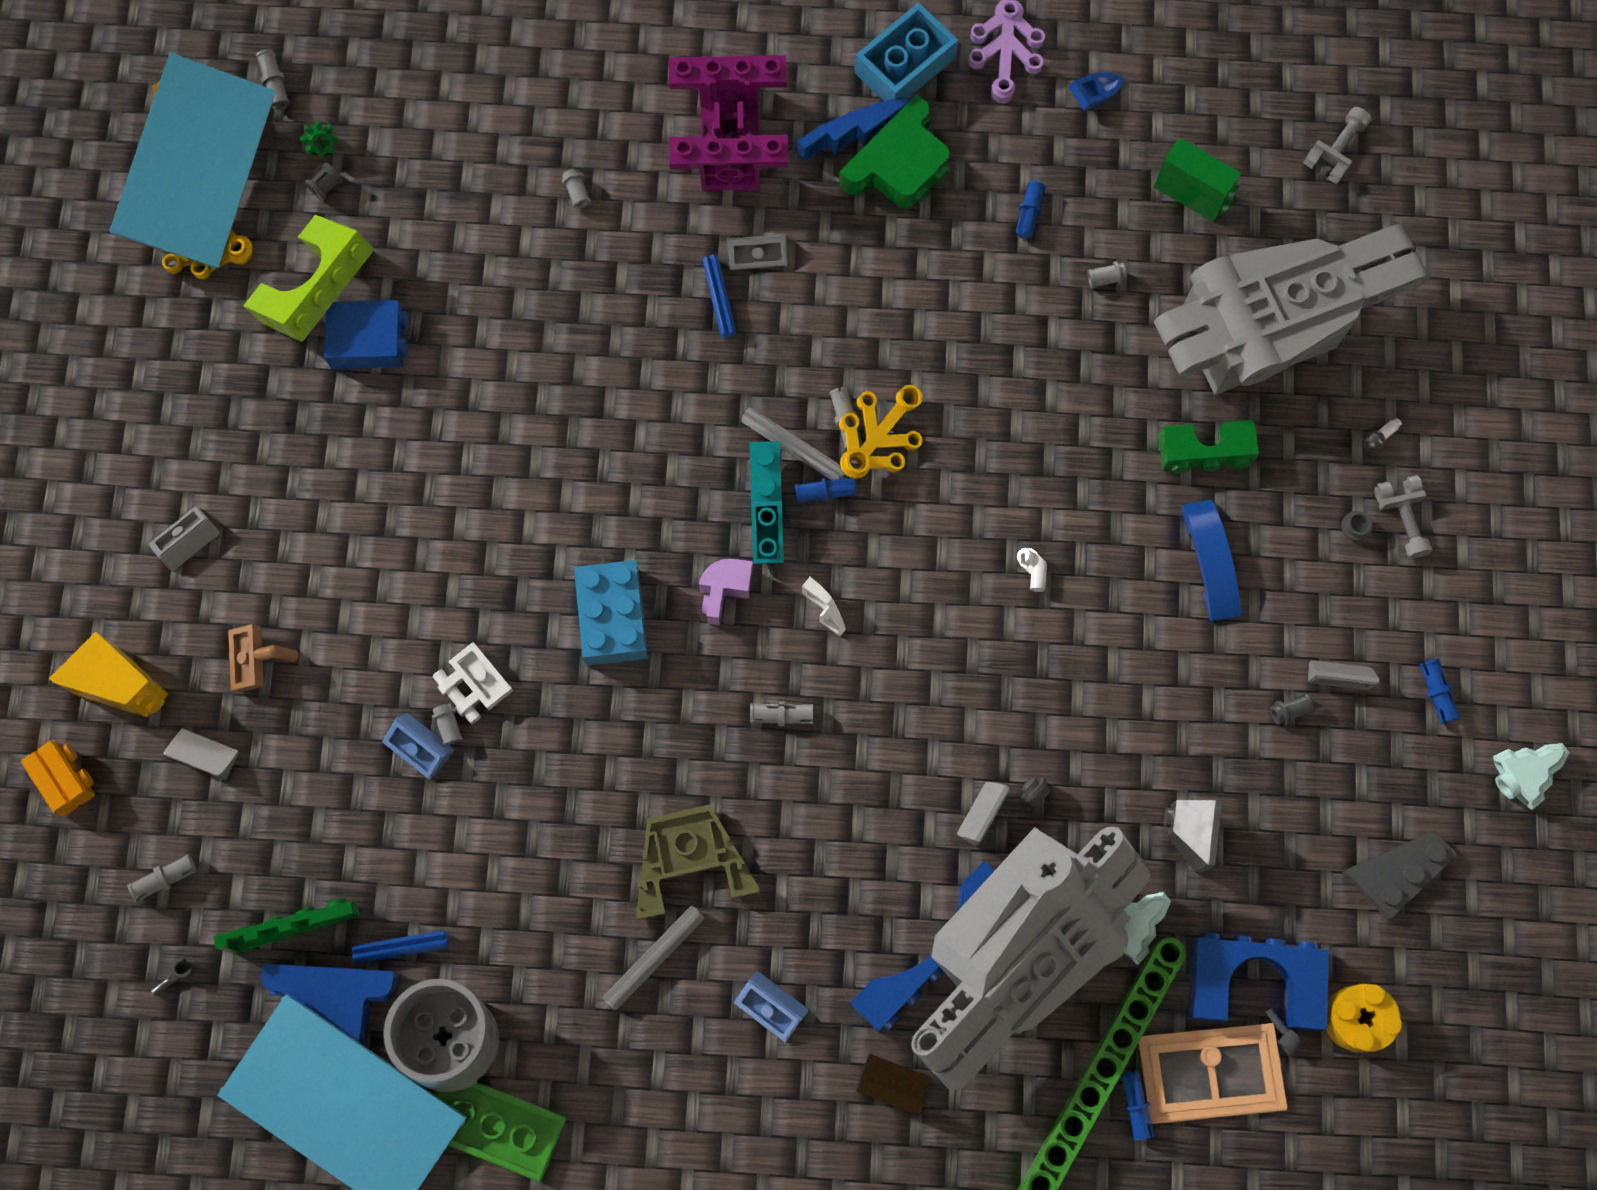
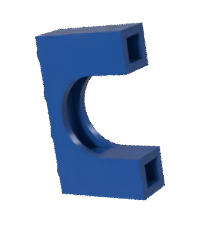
M1201 933V938L1191 940L1188 1019L1216 1022L1228 1021L1229 982L1231 975L1243 961L1257 959L1272 965L1281 974L1287 990V1028L1311 1031L1327 1030L1329 950L1318 949V943L1298 942V947L1286 946V940L1266 939V944L1253 943V937L1233 936V941L1221 940V934Z

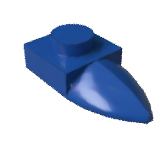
M1099 72L1074 80L1069 88L1084 111L1104 104L1109 97L1113 96L1120 89L1124 78L1114 73Z

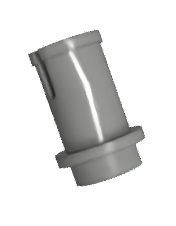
M578 169L566 171L562 175V185L567 187L573 207L581 209L591 203V199L583 183L585 178L583 173H580Z
M1117 261L1113 262L1111 266L1087 271L1091 289L1115 282L1117 285H1120L1122 281L1127 280L1124 263L1118 264Z
M450 703L434 708L432 720L437 722L443 745H451L463 740L454 715L457 712L456 709L452 708Z

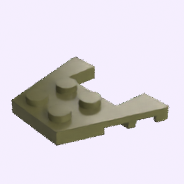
M710 804L647 818L639 896L636 907L637 921L666 914L660 888L662 880L724 867L732 899L760 893L759 886Z

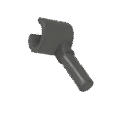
M181 958L173 963L172 973L151 990L154 996H158L176 981H185L193 976L194 970L192 968L184 974H178L179 967L184 965L187 960Z
M1271 1008L1266 1013L1278 1031L1283 1035L1277 1044L1290 1055L1300 1045V1037L1294 1031L1288 1029L1274 1009Z

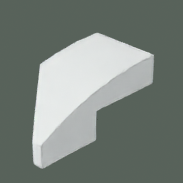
M809 577L802 586V594L823 609L819 622L841 637L846 628L833 598L819 583Z

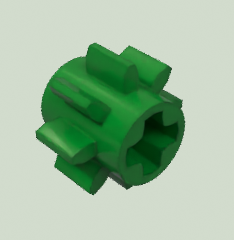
M316 119L315 124L310 127L304 125L306 136H300V140L303 144H308L305 149L308 155L315 152L318 153L320 159H323V154L328 152L334 154L332 145L338 142L339 139L335 134H330L333 131L330 123L324 127ZM323 135L320 143H316L315 141L318 140V136Z

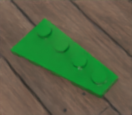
M340 898L328 902V907L317 910L314 907L297 911L296 915L272 918L264 921L262 924L242 927L231 932L213 936L215 948L237 954L360 917L358 904L352 901L347 902L346 898Z

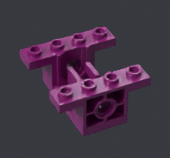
M786 55L669 57L670 90L699 89L701 105V136L669 137L670 170L700 169L702 191L760 190L759 168L788 167V135H759L758 88H787ZM728 130L735 131L733 134L730 135L725 133Z

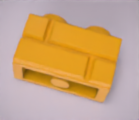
M50 740L38 748L37 751L22 759L21 764L52 812L63 817L95 796L94 791L90 787L94 784V781L85 769L79 770L74 762L78 759V756L69 744L63 745L55 740Z

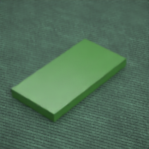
M479 1082L458 1092L442 1093L435 1091L437 1097L467 1116L465 1123L460 1126L448 1144L449 1146L538 1182L543 1181L567 1117Z

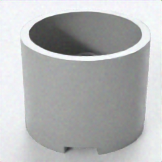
M430 979L411 986L393 1003L385 1021L384 1043L392 1063L406 1076L432 1091L453 1093L465 1090L478 1083L477 1081L487 1072L492 1062H495L499 1049V1030L492 1013L466 987L451 980ZM448 1032L452 1039H448L446 1046L440 1043V1039H444L445 1033Z

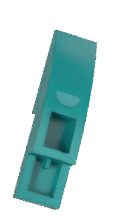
M780 441L749 442L753 564L784 563Z

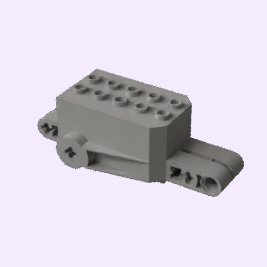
M1396 224L1340 246L1320 239H1312L1237 253L1209 261L1190 275L1192 287L1184 304L1161 314L1154 320V324L1165 347L1170 348L1168 353L1179 376L1186 377L1203 370L1214 395L1240 385L1249 386L1259 383L1274 374L1282 372L1291 365L1337 348L1358 318L1361 309L1413 290L1424 284L1430 276L1418 253L1413 252L1415 247L1402 224Z
M1113 826L1102 829L1079 854H1076L1034 827L935 935L932 958L957 988L916 1032L911 1045L914 1053L948 1089L959 1090L965 1087L1013 1033L1020 1034L1022 1031L1033 1029L1096 975L1104 965L1115 962L1123 955L1129 940L1127 932L1123 927L1131 919L1125 908L1147 885L1151 874L1149 868L1119 828Z

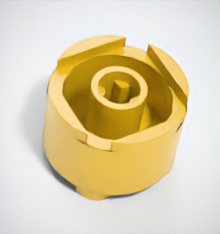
M1358 984L1348 986L1336 991L1328 1000L1326 1031L1334 1043L1349 1051L1372 1052L1381 1050L1393 1042L1402 1028L1400 1012L1396 1002L1389 993L1378 985ZM1361 1013H1364L1366 1018L1364 1024L1358 1022Z

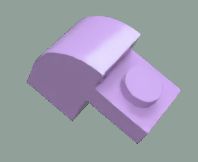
M722 559L714 562L704 571L699 581V588L701 593L710 594V596L704 595L702 613L707 614L708 624L720 625L724 596L749 599L753 561Z

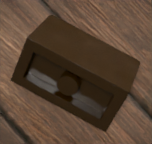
M870 1054L867 1057L856 1092L920 1115L924 1103L922 1101L930 1077Z

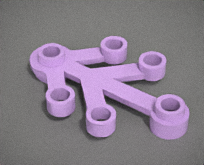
M1016 0L1000 1L995 8V16L984 24L978 23L973 25L970 33V38L974 43L982 44L986 41L987 35L1002 26V34L983 49L972 50L968 58V64L971 68L981 69L988 59L1000 51L998 79L993 82L991 96L996 102L1002 104L1011 101L1015 91V84L1010 79L1012 52L1025 65L1026 71L1030 74L1039 73L1043 66V58L1039 54H1031L1013 35L1015 27L1027 38V44L1033 49L1042 47L1045 40L1044 31L1039 28L1033 29L1023 18V7ZM1005 10H1011L1013 13H1007ZM980 31L984 35L977 36L975 32ZM1037 36L1041 40L1035 41L1031 37ZM980 57L982 60L974 61L972 58ZM1034 61L1037 62L1039 65L1032 66L1030 65V62ZM999 86H1006L1008 89L1003 90Z

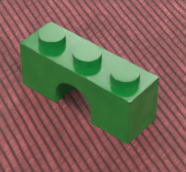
M1254 420L1224 422L1217 432L1219 444L1215 446H1207L1198 441L1195 435L1194 424L1163 426L1158 435L1162 471L1172 470V473H1185L1193 468H1202L1203 471H1214L1219 469L1220 466H1232L1233 469L1249 467L1259 455Z

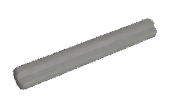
M748 408L743 414L742 422L770 441H780L782 449L830 480L845 477L840 464L755 409Z
M693 906L689 907L604 995V1001L612 1009L617 1010L704 920L701 912Z

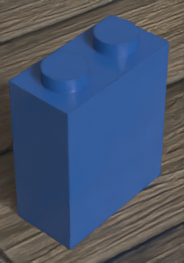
M398 300L333 302L326 311L324 358L330 368L403 367V357L408 355L407 339L404 338V329H408L409 325L407 311H403Z

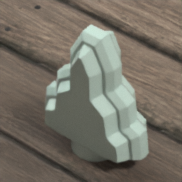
M1563 743L1544 745L1536 751L1526 747L1516 752L1507 749L1493 756L1495 766L1500 774L1495 779L1496 784L1507 798L1513 799L1517 797L1525 806L1532 810L1545 800L1544 792L1553 785V774L1563 767L1570 752Z
M1164 892L1146 895L1137 903L1131 902L1125 908L1131 919L1123 927L1129 939L1124 953L1137 965L1150 953L1148 945L1156 937L1155 925L1165 917L1171 900Z

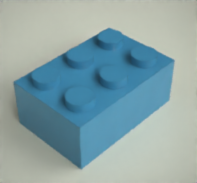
M918 2L855 55L854 73L883 101L903 97L909 98L956 59L958 39Z
M631 560L574 567L582 658L586 666L648 659L640 574L637 561Z

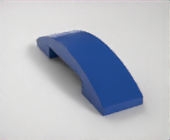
M1206 500L1182 505L1181 509L1188 535H1192L1205 586L1203 595L1210 622L1240 617L1242 615L1235 568L1227 537L1213 501Z

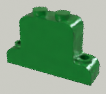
M916 94L839 172V186L850 195H859L873 186L901 208H910L916 202L921 203L930 193V188L936 182L941 183L950 171L947 168L949 159L948 147L927 130L932 122L928 117V103Z

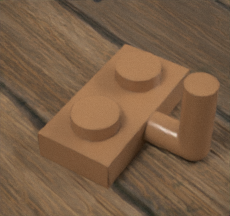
M250 624L228 630L231 691L244 692L264 687L263 660L276 658L295 662L299 657L298 651L275 645L262 647L261 626Z

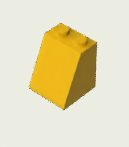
M97 632L49 678L53 683L76 696L144 717L157 712L163 706L164 699L169 695L118 646Z

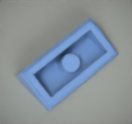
M408 713L394 720L382 743L429 780L434 777L454 751L451 746H444L441 738Z
M758 971L749 979L734 1001V1004L785 1043L808 1012L804 1005Z

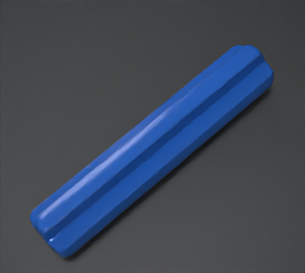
M714 254L705 256L703 258V265L720 336L725 339L734 337L736 335V328L719 258Z
M437 931L354 945L352 947V958L355 963H364L446 949L449 947V937L446 931Z

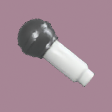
M1395 418L1379 430L1368 432L1363 438L1364 447L1371 452L1381 450L1386 439L1402 425L1401 421Z

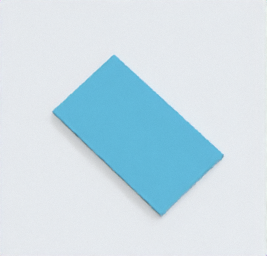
M169 52L109 233L218 269L276 90Z
M288 993L282 997L280 1004L217 1095L353 1190H418L460 1126L465 1123L467 1117Z

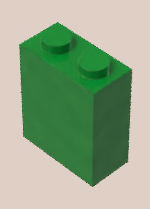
M1179 137L1163 161L1154 188L1214 222L1219 213L1225 215L1232 205L1233 198L1240 188V185L1236 183L1241 172Z

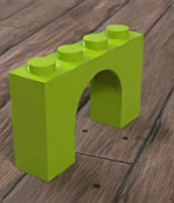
M318 215L311 219L298 236L315 256L321 258L320 265L314 275L306 283L290 291H279L261 283L243 305L260 323L301 342L304 341L375 250L357 230Z

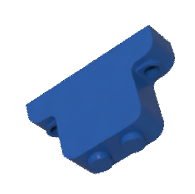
M263 964L261 975L262 984L266 989L270 990V995L285 996L288 993L363 1046L367 1040L371 1003L387 1002L388 998L393 997L397 993L400 973L394 971Z

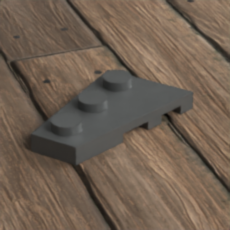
M1433 831L1346 869L1342 873L1389 920L1458 854L1436 831Z

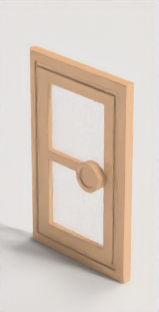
M1274 1023L1142 1036L1138 1043L1145 1098L1151 1104L1148 1108L1152 1124L1287 1110Z

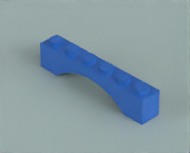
M983 861L960 886L957 911L995 871L986 861ZM931 954L923 962L907 971L889 977L872 979L849 1005L877 1032L882 1027L888 1031L901 1018L897 1011L905 1003L911 1007L923 994L919 987L927 979L933 983L943 973V970L934 961Z

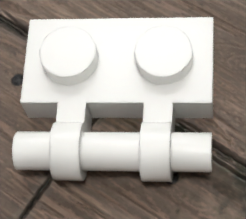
M474 642L448 661L456 670L448 677L443 669L433 675V678L439 684V691L443 696L448 695L456 705L457 713L461 717L465 716L470 724H474L481 717L475 710V706L478 703L482 702L490 710L513 692L512 688ZM462 681H465L473 691L467 697L457 688Z

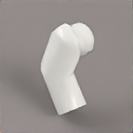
M1023 548L1019 550L1017 560L1031 575L1030 590L1035 592L1045 591L1046 561L1033 549Z

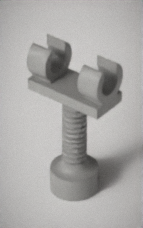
M1353 107L1345 117L1347 126L1332 147L1318 140L1306 156L1303 164L1312 169L1320 158L1334 166L1327 179L1337 184L1352 163V160L1342 155L1341 152L1357 131L1363 132L1372 120L1370 114L1362 108Z
M1418 475L1406 477L1407 480L1403 481L1406 494L1394 497L1393 489L1389 482L1377 484L1378 487H1374V493L1379 502L1380 511L1395 507L1399 508L1407 536H1409L1408 539H1410L1409 543L1405 545L1408 558L1415 559L1430 554L1433 551L1428 538L1421 537L1410 505L1421 502L1426 496L1420 477Z

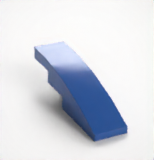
M908 97L879 102L849 112L825 123L797 140V155L804 163L826 147L835 155L856 139L865 147L910 100Z

